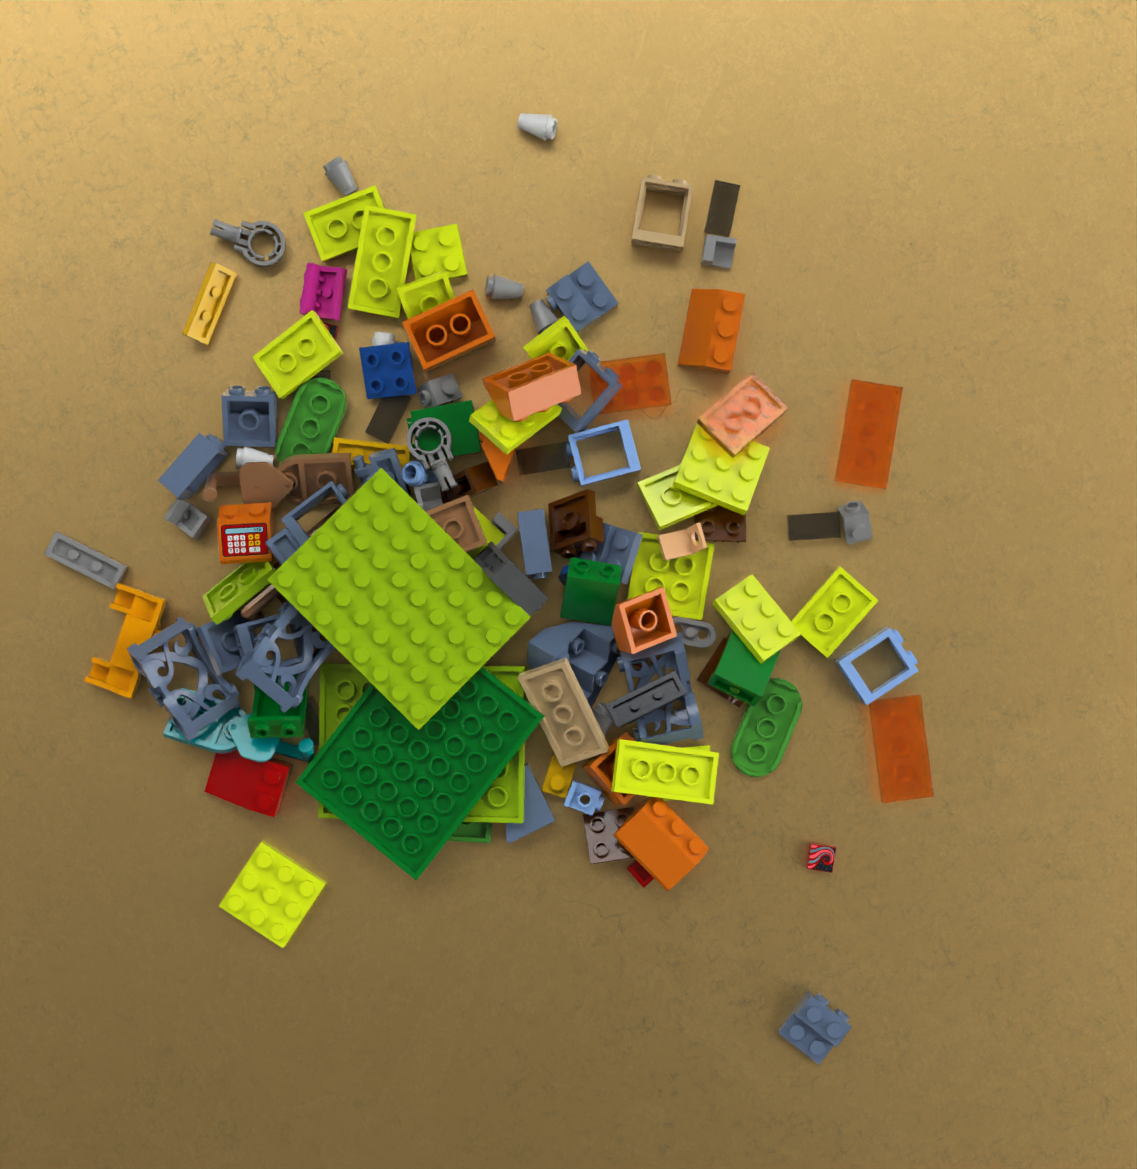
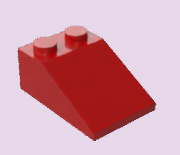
M238 749L229 753H216L204 792L245 809L275 817L280 811L294 764L271 758L266 762H256L243 758Z

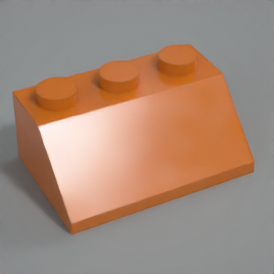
M473 289L402 322L426 373L496 341L495 335Z
M692 289L678 365L724 374L730 373L745 294L722 289Z
M550 352L482 378L483 384L500 414L514 422L523 421L529 415L536 412L548 411L551 406L558 403L570 402L573 397L581 394L576 364Z
M649 797L641 802L613 834L666 891H669L689 873L709 850L707 845L661 798Z

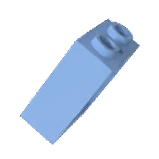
M628 419L568 435V441L564 442L567 456H573L575 466L571 467L574 482L579 481L580 486L641 470ZM619 430L628 467L585 478L576 441Z
M884 627L835 660V663L861 702L865 705L870 704L919 671L915 666L918 663L915 656L910 650L905 651L901 645L904 641L896 629L891 630L889 627ZM887 638L906 669L870 692L851 661Z

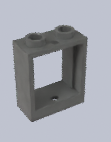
M492 541L473 559L486 575L529 616L540 610L548 599Z

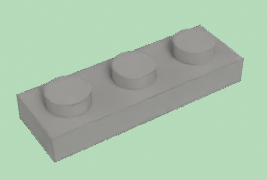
M58 531L55 532L44 554L112 589H117L116 585L120 583L128 567Z

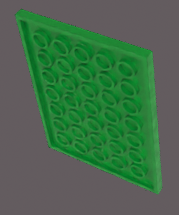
M482 666L418 730L371 683L295 783L412 878L417 880L545 715Z

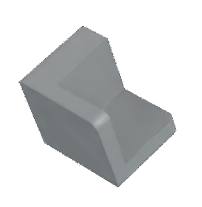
M707 234L704 239L701 265L730 269L737 239Z
M439 482L413 487L415 502L424 511L443 505Z
M498 512L491 523L505 534V537L496 545L501 550L518 529Z

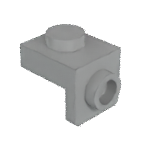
M453 373L427 381L418 388L419 400L425 408L441 406L463 397Z
M181 498L176 499L164 517L168 522L176 525L196 540L200 539L213 520L196 506Z
M851 501L845 505L838 506V513L842 518L847 545L873 539L869 512L862 501Z

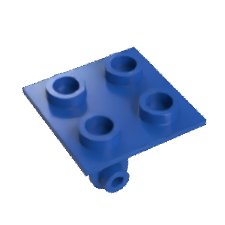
M402 341L395 344L359 348L367 399L417 394L409 342Z

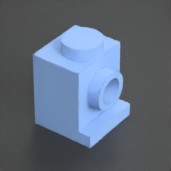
M573 778L563 804L566 807H571L593 816L594 811H600L605 797L600 796L602 793L601 789ZM582 795H588L590 801L584 804L580 801Z

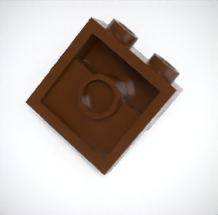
M586 489L548 504L551 552L561 555L562 558L570 559L575 558L578 551L592 552L597 549L598 544L604 543L603 518L596 516L595 491Z

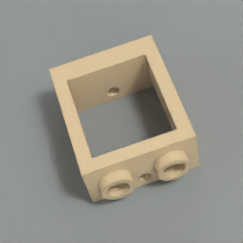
M648 175L647 178L642 177L631 244L681 252L684 245L693 185H688V181L673 179V182L663 181V178L657 175ZM646 190L684 196L678 236L640 229Z

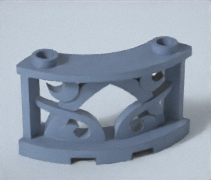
M288 600L278 610L280 616H276L275 622L272 625L267 623L254 640L257 642L254 645L255 647L245 653L235 674L243 681L247 678L281 706L280 710L283 713L291 707L296 708L303 700L302 694L315 671L334 649L337 650L328 640H320L321 633L318 630L312 632V627L314 626ZM290 623L293 626L292 629H296L298 627L300 629L292 634H289L286 631V626ZM302 635V662L288 667H279L281 655L279 647L274 642L276 638L290 640ZM313 647L318 648V650L313 654ZM268 651L273 653V659L268 660L266 658ZM276 676H279V677H278V684L275 683ZM285 682L289 684L288 692L283 689Z
M182 617L176 619L177 622L140 645L133 644L127 648V651L139 675H143L147 679V683L151 684L148 690L160 707L165 705V710L171 716L170 721L190 741L198 736L197 731L229 710L239 708L240 703L237 697L240 694L233 683L229 684L222 675H216L212 663L197 637L199 634L196 626L192 622L187 623ZM182 633L186 642L185 646L180 647L178 640H176L173 645V652H170L167 641ZM162 645L163 652L148 655V653ZM190 651H192V653L194 654L195 658L192 657V656H189V655H187V654H188ZM163 662L167 664V675L165 677L160 676L157 672L158 668L165 669ZM173 662L198 670V684L195 695L181 689L168 691L166 686L170 683L174 673ZM208 677L210 678L213 684L207 685ZM213 691H218L225 697L223 701L212 708L203 702L204 699L211 702L218 700L212 696ZM178 696H184L191 700L192 703L190 704L188 700H185V705L181 706L177 703ZM200 708L206 711L194 720H192V718L197 714Z
M680 632L674 638L634 654L620 651L621 656L617 657L620 672L625 671L629 693L647 685L656 672L660 678L665 676L661 670L663 666L666 671L670 667L675 669L687 692V696L679 699L683 704L682 708L676 709L674 707L675 714L671 713V703L665 706V711L659 709L642 717V719L636 720L637 727L633 728L635 741L664 745L693 738V740L703 739L702 723L695 696L692 693L686 651ZM666 653L656 660L655 655ZM646 657L651 658L652 664L649 667L646 662L641 660L639 661L642 667L639 670H635L631 665L633 660ZM632 676L640 678L636 689H634ZM661 720L666 721V733L648 736L646 730L647 723L654 722L656 725L655 731L660 728ZM671 723L682 726H690L688 728L671 731Z

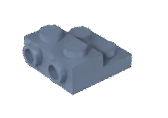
M589 261L546 289L548 296L545 299L553 310L559 309L561 314L569 320L577 334L618 305L617 300Z
M234 385L230 386L229 390H225L221 396L224 444L227 446L276 447V419L278 417L276 392L271 391V388L268 386L255 387V391H245L244 386Z
M603 523L604 543L598 544L597 549L592 552L579 551L576 558L620 565L622 567L620 583L627 585L643 535Z
M807 991L777 1032L816 1063L820 1064L832 1047L838 1046L852 1026L848 1021L850 1017L841 1009L837 1008L834 1011L828 1006L829 1001L817 992L813 995L810 991Z

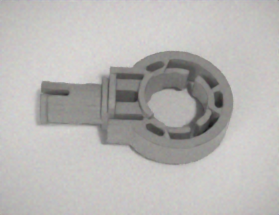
M217 219L213 222L216 228L212 227L210 235L237 244L234 245L233 250L243 253L246 259L256 266H272L282 258L285 252L283 233L273 223L257 221L251 224L242 221L241 227H236ZM266 227L271 228L279 235L281 242L278 243L276 236H273L275 248L267 256L269 259L276 254V257L269 261H257L256 258H265L263 255H258L252 250V239L255 235L262 232L272 235V231L265 229ZM242 235L249 237L248 240L241 239Z
M433 417L417 420L410 427L407 434V446L416 459L422 462L425 470H430L426 456H428L442 491L449 490L445 479L448 480L451 488L456 487L457 482H455L443 453V449H445L448 459L450 461L454 459L451 452L452 435L445 423ZM430 423L437 424L445 430V436L440 429L438 430V433L441 435V444L435 450H422L417 440H414L416 448H413L412 438L416 430V438H419L420 433L424 430H437V427L430 425ZM438 454L440 459L435 460L434 456Z

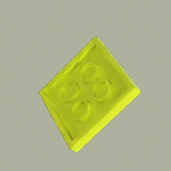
M698 419L672 486L745 516L770 448Z
M638 532L643 536L631 571L627 600L656 588L664 587L672 616L702 620L715 544L706 543L707 548L696 554L664 561L657 539L659 535Z
M262 840L219 907L278 946L284 948L327 882Z

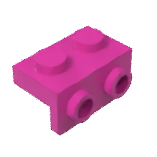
M307 263L299 313L306 315L313 310L320 319L339 321L347 270L340 267H327Z

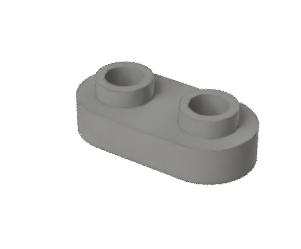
M672 617L674 625L678 624L682 627L680 634L683 644L706 648L715 641L716 631L711 624L683 617ZM700 630L707 632L705 639L698 638Z

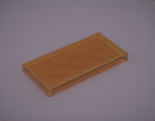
M855 379L851 380L835 481L887 489L903 387Z
M921 695L874 700L869 704L881 802L888 803L934 797Z

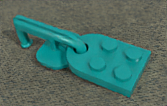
M183 687L181 688V690L189 691L194 695L196 694V691L189 690ZM178 696L177 703L181 706L185 705V700H188L190 704L192 701L184 696ZM215 698L218 700L211 702L204 699L203 702L212 708L223 700ZM240 707L229 710L197 731L198 736L190 741L179 732L170 721V717L163 732L165 738L214 753H229L238 749L243 758L256 762H266L273 757L274 753L306 763H310L314 758V744L309 738L302 739L298 746L279 741L280 737L251 738L247 721L252 713L246 715ZM200 708L197 714L192 718V720H194L206 711Z

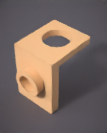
M696 523L684 530L657 536L664 561L693 555L707 548L700 523ZM695 532L698 535L699 544L695 540Z

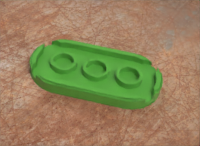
M315 378L300 386L276 443L275 453L279 463L293 455L330 453L334 437L336 438L347 410L346 395L340 385L327 378Z
M781 678L769 679L762 698L754 707L748 704L731 744V758L735 766L748 776L761 777L774 771L782 760L802 711L800 693L789 681Z

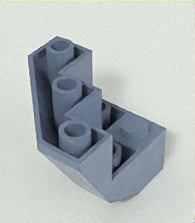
M569 622L545 628L528 642L527 663L531 670L567 657L592 709L620 651L617 647L612 626Z

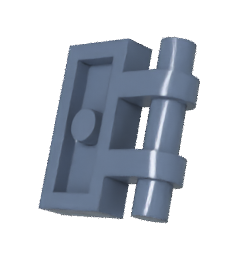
M395 448L371 453L369 456L370 464L364 462L362 455L353 458L354 472L356 477L360 478L362 485L369 475L374 472L376 473L382 468L409 496L411 495L409 485L402 478V466Z

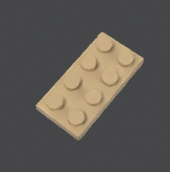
M567 657L519 674L518 680L530 704L545 715L540 724L561 767L608 752L609 745Z

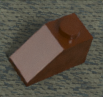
M489 462L478 464L453 475L455 482H457V486L451 488L448 480L445 479L449 490L442 491L440 486L441 499L443 504L465 495H469L472 498L497 486L498 483Z

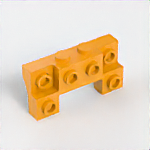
M117 583L116 588L118 591L114 602L110 603L109 608L126 613L111 660L98 656L92 657L91 662H93L89 676H85L84 682L105 688L131 699L135 698L142 676L139 675L127 648L135 643L140 645L161 632L160 621L167 599L123 583Z

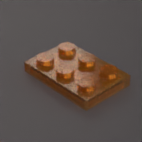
M665 353L599 362L605 369L609 367L619 376L617 380L623 386L598 415L672 404ZM588 365L594 403L609 385Z
M752 372L700 416L697 423L734 458L785 414L789 407Z

